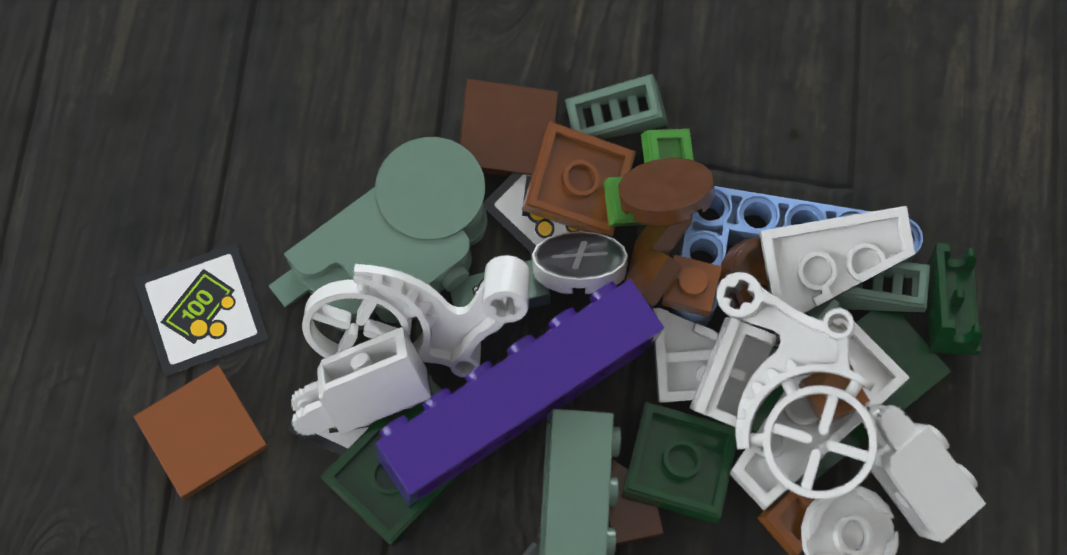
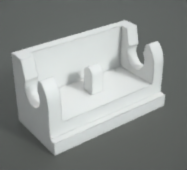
M725 317L689 408L736 427V418L742 394L755 371L768 359L772 347H774L777 340L776 335L733 317Z

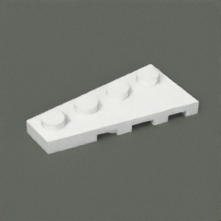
M839 318L833 320L829 328L832 332L840 334L847 330L849 324L846 320ZM854 322L855 331L848 340L850 368L875 384L871 391L862 387L870 400L868 405L865 406L866 409V407H870V404H883L910 377ZM805 374L793 378L798 389H800V381L812 374ZM785 391L781 395L776 405L780 402V400L787 396ZM806 397L794 401L784 409L776 423L809 433L813 436V441L808 444L772 433V450L777 465L786 477L796 483L805 474L812 450H820L822 453L821 459L830 452L827 448L828 442L835 441L840 443L861 424L863 418L855 411L832 423L828 434L821 435L818 431L820 421ZM768 417L765 419L757 433L764 432L765 424ZM750 445L751 448L745 449L731 470L730 475L765 511L788 488L770 470L764 455L763 446Z

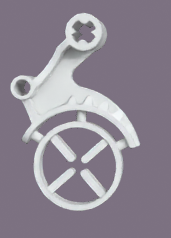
M499 256L492 259L486 265L484 282L470 304L464 307H456L449 304L431 286L411 275L385 267L355 264L354 280H341L329 283L316 290L310 296L304 311L302 322L303 334L308 344L318 354L327 358L354 345L358 335V325H364L363 335L372 339L398 329L369 319L375 306L379 304L397 317L409 338L412 318L418 317L423 331L413 345L423 362L448 366L455 375L466 377L471 371L480 366L481 341L491 333L498 331L504 323L515 322L526 315L529 296V268L523 260L513 256ZM347 298L363 299L357 311L356 323H350L352 316L350 312L327 305V303ZM313 319L341 329H347L339 344L326 338L317 329Z
M742 272L729 274L721 281L717 288L719 306L729 317L777 332L781 340L777 351L755 371L742 394L736 418L737 449L751 448L750 445L763 446L767 464L774 476L785 487L799 495L815 499H827L841 496L851 491L866 478L874 464L877 453V434L874 423L868 411L856 399L862 387L871 391L875 384L850 370L848 340L855 331L854 320L847 310L836 308L830 310L824 316L823 321L797 311L780 298L773 296L762 288L753 276ZM743 286H749L747 291L751 296H754L753 302H743L740 310L734 309L736 304L729 298L731 292L739 293ZM839 318L846 320L849 325L845 332L836 334L830 330L829 327L833 320ZM827 373L842 376L851 381L845 391L829 386H809L798 389L793 378L805 374ZM782 385L787 396L780 400L771 411L766 421L764 432L751 433L753 421L759 407L773 390ZM814 394L828 395L818 428L821 435H827L830 430L839 398L857 410L863 418L869 434V452L835 441L828 442L827 448L830 451L865 461L863 468L854 479L844 486L828 491L811 490L822 456L820 450H812L801 486L795 484L784 475L777 465L772 450V433L808 444L813 441L811 434L777 424L776 421L784 409L791 403L802 397Z

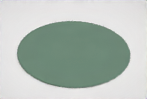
M440 137L417 138L397 147L381 165L375 183L376 201L385 220L402 234L422 240L445 238L464 229L479 212L485 195L484 175L476 158L462 145Z

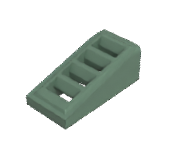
M653 74L565 99L571 129L599 139L653 130L668 125L660 89ZM646 97L648 111L641 112L638 98ZM627 100L631 115L623 117L620 102ZM609 104L613 121L605 123L601 105ZM591 107L595 126L587 128L583 109Z
M901 261L873 276L871 290L862 289L863 282L833 297V299L840 303L838 306L841 309L925 312L927 308L930 265ZM884 277L892 278L891 293L882 292ZM903 278H912L911 296L902 295Z

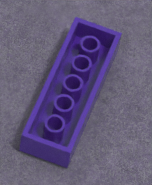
M631 279L619 287L613 281L604 285L589 297L591 303L580 312L576 313L573 308L562 312L549 322L548 325L551 329L536 340L532 334L525 336L507 350L509 356L495 367L490 361L485 362L471 371L465 377L468 383L453 394H451L448 388L438 392L423 403L422 406L425 411L411 421L402 416L379 432L382 439L376 443L377 459L409 507L545 419L553 409H560L652 347L665 327Z

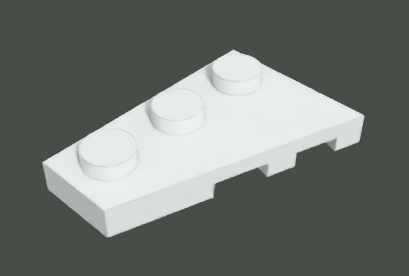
M907 206L759 232L770 294L780 298L801 313L819 306L838 294L915 255Z

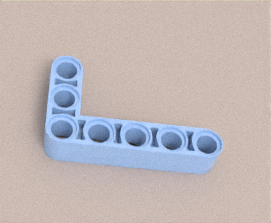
M714 186L715 198L709 208L718 212L720 218L708 221L699 216L697 211L692 212L693 220L683 234L680 256L692 259L691 253L704 251L712 256L714 262L711 264L721 266L726 255L727 245L734 246L742 240L760 237L759 232L762 230L870 211ZM749 215L759 216L765 221L767 226L757 229L750 227L744 217ZM909 219L916 255L922 246L923 234L919 225ZM913 255V256H911V257H909V258H907V259H905V260H903V261L911 262V261L913 260V258L915 257V255ZM717 289L709 317L672 308V314L706 326L712 320L718 303Z

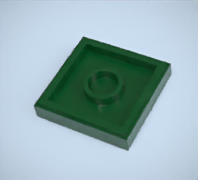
M645 402L621 497L717 524L721 519L737 445L736 427Z

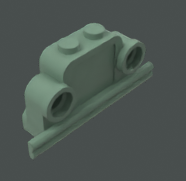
M374 187L285 252L284 255L291 269L270 284L269 288L287 309L308 292L313 294L319 288L332 282L354 280L355 264L385 267L406 273L428 284L438 293L444 289L448 292L460 286L469 276L468 270L472 263L470 246L475 245L484 237L488 227L487 213L482 203L475 218L459 232L435 240L416 239L397 231L385 220L379 210ZM339 299L329 302L327 305L350 312L352 315L350 323H356L357 311L363 299ZM379 304L375 306L369 319L373 320L376 314L387 323L399 322L391 311ZM358 325V331L364 329V325ZM335 327V328H337V329H339V330H341V331H344V332L347 330V329H341V328Z

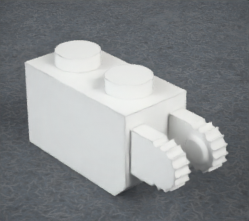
M403 326L322 359L317 369L318 381L304 386L303 389L299 388L298 391H295L294 395L292 394L291 405L293 411H296V414H293L292 424L294 431L296 430L297 434L301 433L302 436L314 435L315 432L320 433L335 426L342 435L356 428L368 426L376 420L403 409L412 408L418 403L431 398L426 366Z
M870 404V407H866V410L872 418L877 434V453L870 471L920 537L943 543L986 505L975 489L978 486L976 479L965 467L956 464L947 451L949 448L948 441L935 427L913 423L908 416L904 415V411H901L899 407ZM863 420L861 423H863V424H864V428L867 429L866 424H865V422H864V420Z

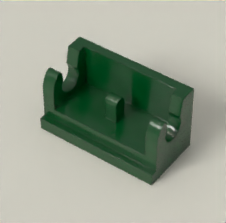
M936 243L927 265H930L927 298L930 353L979 356L981 352L980 343L983 339L982 326L978 321L974 271L977 260L976 251L972 247L965 251L964 257L951 259L950 243Z

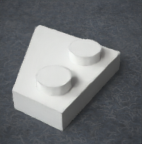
M653 308V312L665 327L654 343L658 402L693 400L719 333L674 315L662 308Z

